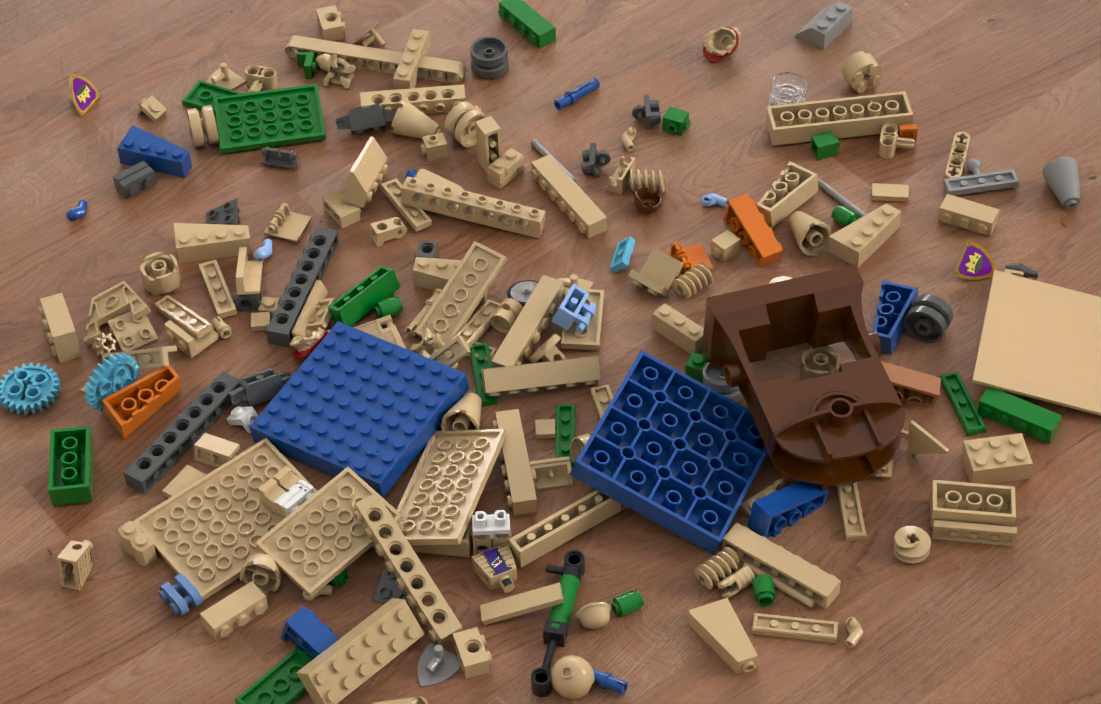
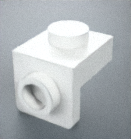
M238 406L231 411L230 416L226 420L229 425H242L247 433H251L250 425L256 420L258 414L252 406Z

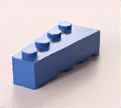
M133 125L117 148L120 164L134 166L145 161L155 172L182 178L186 177L192 167L188 150Z
M882 280L877 315L873 331L877 332L880 339L881 353L892 355L906 329L904 319L918 297V288Z
M799 481L792 485H787L779 491L772 492L763 498H758L752 504L747 527L760 536L768 538L773 535L776 537L781 534V529L786 525L790 527L795 525L802 515L807 517L825 505L829 489L827 488L826 491H823L819 484Z

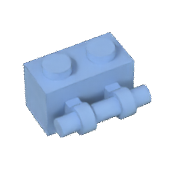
M573 284L554 315L552 322L567 331L572 323L575 322L577 323L576 331L582 333L583 330L587 329L589 320L595 315L596 305L594 303L589 305L584 303L590 293Z

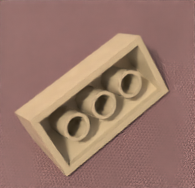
M374 137L369 138L351 168L343 199L344 202L364 208L367 202L371 201L373 193L376 192L378 184H381L383 175L385 176L388 170V165H386L387 156Z

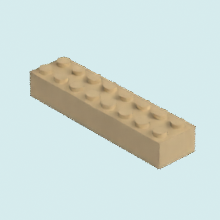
M905 91L767 106L766 124L772 146L811 142L812 136L830 131L837 138L881 134L882 126L887 123L895 124L898 130L899 125L913 123V112Z

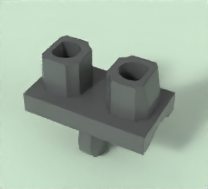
M644 95V107L637 105L632 110V116L635 119L642 120L645 118L646 129H651V124L661 123L659 100H649V95Z
M590 143V149L582 151L584 163H581V169L584 175L593 173L595 178L600 177L601 166L610 162V154L604 150L601 152L597 151L596 143Z

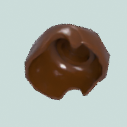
M646 187L639 188L635 191L634 204L643 213H654L661 207L662 198L657 192L654 194L650 193Z

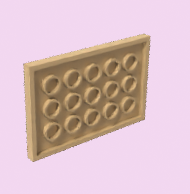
M346 467L255 542L256 547L272 557L280 569L307 595L312 597L375 544L372 539L369 540L364 532L365 527L362 522H357L353 512H355V503L376 493V491L354 471ZM380 496L398 525L403 520V515ZM371 517L370 520L377 522L379 518Z

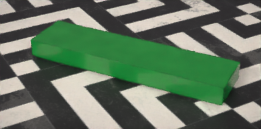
M473 344L470 351L476 393L482 400V406L498 405L497 396H489V393L483 392L481 369L492 368L489 344Z
M958 371L939 375L941 385L967 437L986 433V426Z
M556 404L555 458L569 456L571 468H573L574 463L570 445L571 440L575 437V404Z

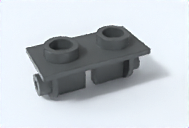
M266 147L262 149L264 157L261 164L295 169L300 156L294 151L281 150L278 153V149Z

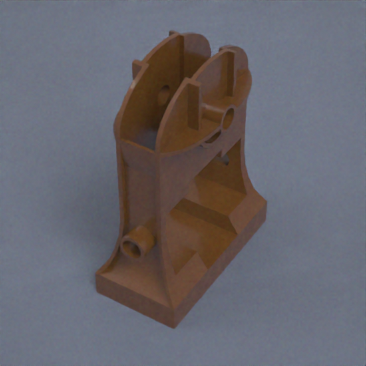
M856 265L708 297L706 301L702 349L709 365L724 370V377L729 388L738 386L769 457L777 470L794 480L819 484L823 491H826L827 487L848 485L869 477L874 479L876 472L886 466L896 455L900 446V432L905 422L903 405L878 356L881 352L879 336L876 331L867 332L862 312L864 281ZM845 342L856 361L840 364L837 373L793 382L792 377L787 376L758 383L750 365L752 362L765 360L766 352L807 343L814 349Z

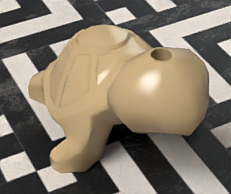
M322 54L315 59L320 70L327 72L323 79L325 86L332 82L337 85H343L345 89L350 87V82L353 79L356 68L354 65H350L343 59L337 58L336 54L332 56Z
M425 328L422 332L423 340L419 344H413L410 351L429 358L445 346V344L441 340L439 333H436V335L432 334L430 329ZM458 362L454 364L451 368L457 369Z

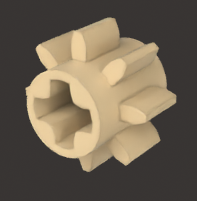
M99 333L98 338L92 339L94 341L92 349L97 351V355L116 350V340L111 337V333L106 335Z

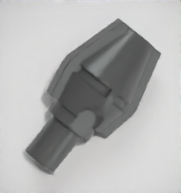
M1021 263L1005 265V269L1022 271L1024 278L1038 277V271L1031 270Z

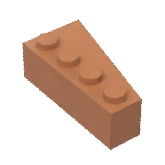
M881 361L900 401H906L907 405L934 406L940 394L941 378Z

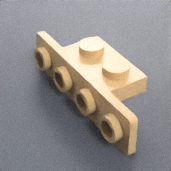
M316 280L292 330L294 337L306 336L307 329L317 331L319 327L326 329L331 318L328 306L336 301L334 297L326 299L328 290L321 280Z

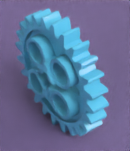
M116 353L115 357L110 355L109 360L104 358L103 364L98 363V369L92 370L93 376H88L90 382L85 383L88 387L84 390L86 402L95 410L102 411V399L139 380L136 378L140 375V372L137 371L140 368L137 365L138 362L125 353L121 355Z
M30 362L27 367L23 363L22 368L15 366V371L8 370L9 375L3 374V380H0V404L4 406V409L9 408L11 413L16 410L17 415L24 411L25 415L29 411L35 414L36 409L42 412L43 406L49 408V402L55 403L54 397H59L58 392L61 391L57 373H54L53 368L48 369L47 365L41 368L40 363L33 366V363Z

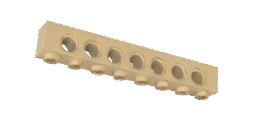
M408 176L401 187V204L538 239L545 227L546 211Z
M376 492L355 503V512H353L355 519L358 523L362 522L367 538L369 540L372 539L375 543L374 547L380 557H384L387 570L390 573H394L399 589H404L409 605L412 608L415 607L418 611V619L423 625L426 624L428 627V634L433 642L436 641L438 645L451 641L453 633L462 631L463 627L378 493ZM377 517L379 521L373 522L370 518ZM386 533L390 537L384 539L380 537V535ZM393 550H398L400 554L392 555L390 552ZM409 567L411 571L403 572L401 568ZM420 584L422 588L414 589L412 585ZM430 601L433 605L425 606L423 602ZM441 618L444 622L437 624L433 619Z

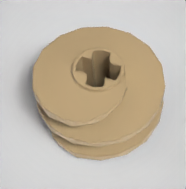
M916 526L900 528L894 536V555L904 563L915 564L922 562L930 554V536L926 531Z

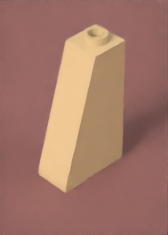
M728 598L688 610L689 626L737 675L751 672L757 668L758 655Z

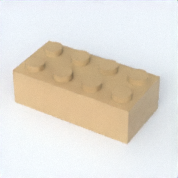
M933 480L930 494V527H933L934 520L1014 527L1016 520L1015 487Z

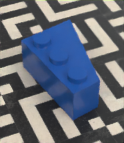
M305 606L301 607L285 622L281 635L282 640L286 642L289 639L296 644L295 649L298 647L300 650H304L312 659L316 658L340 639L332 633L331 628L327 624H322L317 619L316 614Z

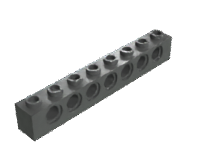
M316 227L314 233H311L309 243L304 247L303 256L301 259L299 258L297 268L292 272L289 284L285 286L284 295L280 297L278 307L272 313L271 322L266 325L265 335H267L269 344L290 347L291 340L294 338L292 330L316 280H322L339 245L338 230Z
M225 372L214 378L212 383L188 405L184 412L179 414L175 421L164 429L163 433L139 455L134 463L126 468L124 476L127 486L146 495L232 406L228 393L240 387V380Z

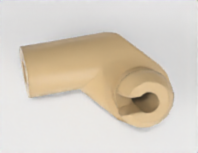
M629 127L621 137V141L627 151H632L635 148L632 141L637 131L633 127Z

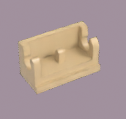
M624 156L620 158V165L613 176H610L607 180L606 191L620 195L623 194L630 182V170L632 169L634 174L636 172L635 157L631 156L629 163L624 161Z
M204 433L194 444L195 461L218 468L236 457L235 454L240 449V444Z
M569 456L530 461L535 491L573 486L572 476L569 475L572 470Z

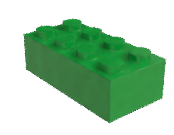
M90 426L50 430L48 491L52 506L93 502L94 440Z

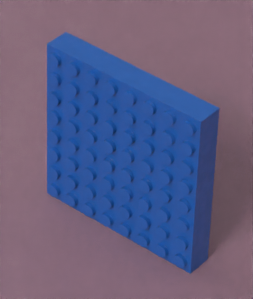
M338 321L250 425V431L255 443L267 438L281 454L330 476L336 477L346 467H349L384 498L440 427L444 414L468 391L467 375L464 372Z
M641 350L581 451L569 475L714 554L768 452L748 408Z

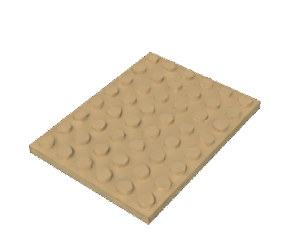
M265 438L138 517L133 522L141 528L143 533L148 534L153 539L155 550L177 574L182 573L193 584L204 601L240 577L241 568L247 558L257 553H263L256 547L255 542L285 519V516L280 515L261 501L258 488L270 478L274 479L273 476L286 465L292 469L293 474L298 478L306 481L308 484L310 483Z

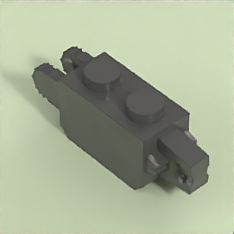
M380 104L351 108L348 115L336 118L337 129H351L355 133L366 132L365 129L372 128L373 130L383 129L386 121H391L394 118L396 109L383 110V106Z
M269 368L243 377L239 381L240 387L228 393L230 403L233 406L246 403L250 407L258 406L261 402L272 400L292 375L289 371L277 373Z

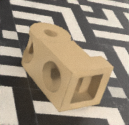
M398 217L370 224V238L376 247L382 246L384 241L402 238L407 233V228Z

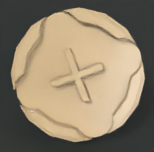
M553 334L529 357L530 362L536 363L540 358L544 362L554 361L553 358L557 360L566 359L563 353L555 346L561 337Z

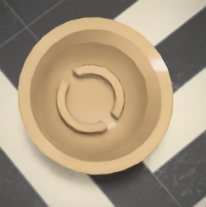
M605 602L590 603L578 610L575 618L587 629H598L607 625L610 621L611 606Z

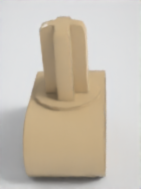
M249 65L245 68L246 83L250 87L248 93L260 90H273L278 87L275 69L258 65Z
M884 124L880 135L879 156L884 159H890L894 157L897 147L913 149L915 140L898 137V127L895 124Z

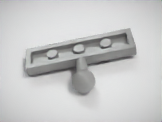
M970 159L967 162L968 171L974 175L944 179L943 183L947 194L953 196L1019 186V180L1014 169L981 174V163L977 159Z

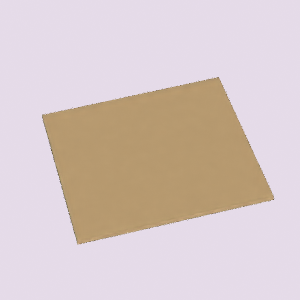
M994 270L972 382L1101 416V297Z

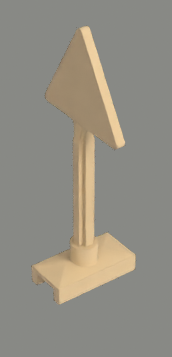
M913 420L909 423V432L904 429L900 432V437L908 440L907 452L909 454H946L949 451L947 447Z

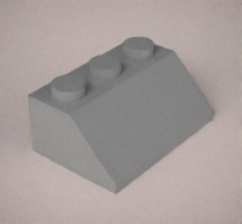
M840 1L824 7L796 33L795 37L824 50L852 23L853 7Z

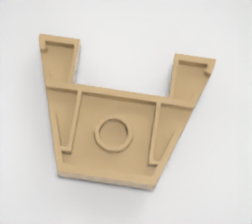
M125 281L118 283L92 298L88 315L90 322L86 325L87 336L84 337V343L87 346L94 343L92 339L98 338V334L101 333V325L108 323L107 321L121 314L127 313L130 309L136 320L150 313L151 309Z

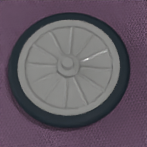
M523 280L513 284L508 289V298L515 299L524 307L538 281Z

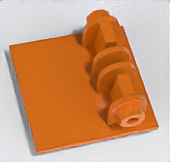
M673 242L671 244V251L666 252L667 255L683 263L678 277L701 262H706L711 270L713 269L701 243L682 248L680 243Z

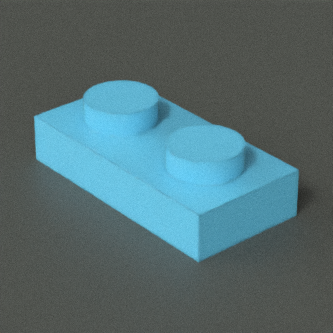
M631 236L617 243L610 270L614 273L621 269H626L630 263L629 260L635 243V239Z

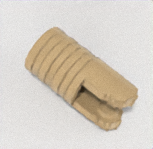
M744 566L717 583L719 589L731 586L721 594L723 599H729L752 584L755 575L749 567Z

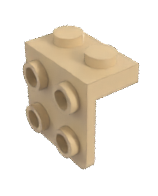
M654 248L640 273L631 269L628 276L634 279V284L643 287V285L649 287L647 289L648 292L656 296L658 293L667 296L672 287L673 280L677 278L683 267V263Z
M170 320L164 324L167 340L191 358L219 339V335L214 330L197 339Z

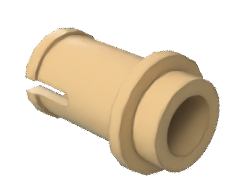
M219 316L217 319L216 317L212 319L211 324L216 329L219 337L229 338L232 334L231 327L226 325Z

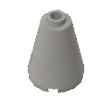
M1073 157L1057 158V162H1048L1043 167L1042 173L1064 208L1073 209L1080 203L1079 165Z

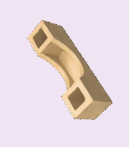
M412 29L393 77L395 90L415 88L419 62L422 56L428 55L431 47L429 31Z

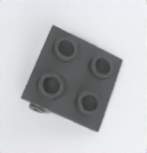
M237 198L206 212V224L239 225L240 217L238 215Z
M385 565L373 600L385 604L392 598L405 599L412 611V607L406 598V592L404 589H399L396 583V576L394 573H390ZM409 567L401 568L403 572L411 571ZM420 584L412 585L414 589L422 588Z

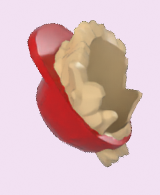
M720 27L718 30L707 33L703 41L705 43L703 46L705 58L711 63H718L723 58L734 53L742 34L739 32V29L737 27Z
M320 327L317 328V331L307 329L306 336H295L290 343V346L297 349L293 359L300 360L305 356H309L330 330L321 329Z

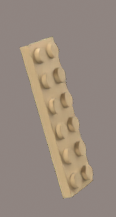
M474 241L417 327L415 334L422 338L423 330L428 328L432 334L436 335V333H439L445 345L449 343L474 312L507 261L506 256Z

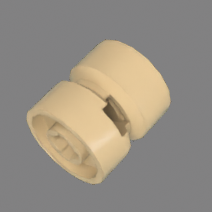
M504 299L490 318L491 325L498 332L508 334L523 309L522 305L515 299Z

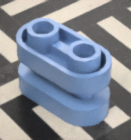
M182 573L173 577L174 585L165 582L159 586L160 591L158 594L163 602L167 601L170 604L169 606L175 615L183 616L188 613L189 604L196 608L203 603L198 590ZM178 591H180V592L182 593V595L184 596V598L181 597V595L178 593Z

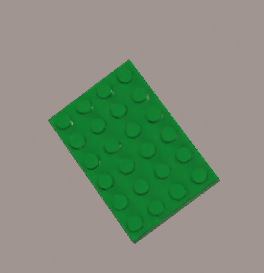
M317 84L214 97L221 154L326 139Z

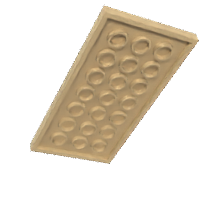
M505 429L436 431L432 435L397 507V511L403 515V520L398 526L411 546L460 545L507 436ZM386 534L384 536V539L389 538L390 536Z

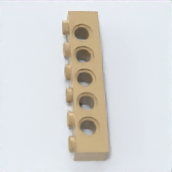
M464 84L360 92L361 107L380 104L383 106V110L396 109L397 111L398 108H403L404 105L401 103L406 100L424 114L449 113L457 104L466 102Z

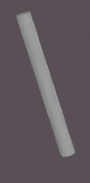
M536 139L531 141L530 144L543 157L550 154ZM552 156L573 181L576 182V178Z
M818 178V186L835 200L857 213L859 218L867 215L822 179Z

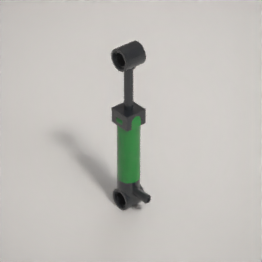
M571 550L565 554L563 567L546 565L545 571L547 573L561 575L559 583L562 587L564 603L552 606L549 619H546L543 639L544 644H548L542 667L536 668L531 673V690L537 697H546L551 694L553 685L551 683L550 666L556 646L565 647L569 621L580 581L585 573V556L578 550Z

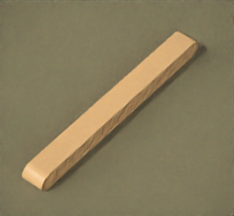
M292 36L285 48V54L290 58L297 59V52L314 53V59L322 54H329L331 56L336 54L337 58L343 59L358 69L395 74L403 52L302 36ZM422 56L417 70V78L459 84L467 68L460 61Z

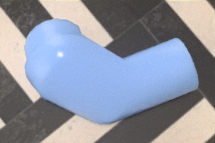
M714 193L704 195L701 198L702 204L706 207L720 205L726 208L729 200Z
M265 239L263 247L258 248L254 252L253 256L256 260L266 259L272 255V240Z

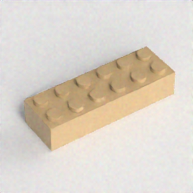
M392 598L296 673L315 704H337L421 638L424 632L405 599Z

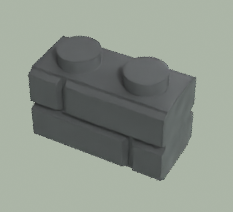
M145 161L113 176L116 190L125 199L135 196L140 191L150 188L157 183L154 170Z

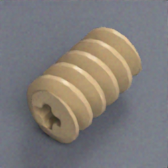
M632 169L630 170V186L633 192H635L637 187H646L650 192L652 187L654 192H657L658 188H660L661 193H664L667 184V170L664 175H662L661 170L658 171L657 175H655L654 170H651L650 175H648L646 169H644L643 174L640 173L639 169H637L635 174Z
M701 262L688 272H685L673 280L672 286L675 292L687 299L691 295H695L697 291L702 290V287L705 288L708 284L713 283L711 268L706 262Z
M725 547L715 556H712L710 560H706L704 564L699 565L694 570V573L699 582L708 590H711L713 584L717 585L719 580L722 581L726 578L725 576L728 577L732 572L738 571L737 564L740 563V560L731 548Z

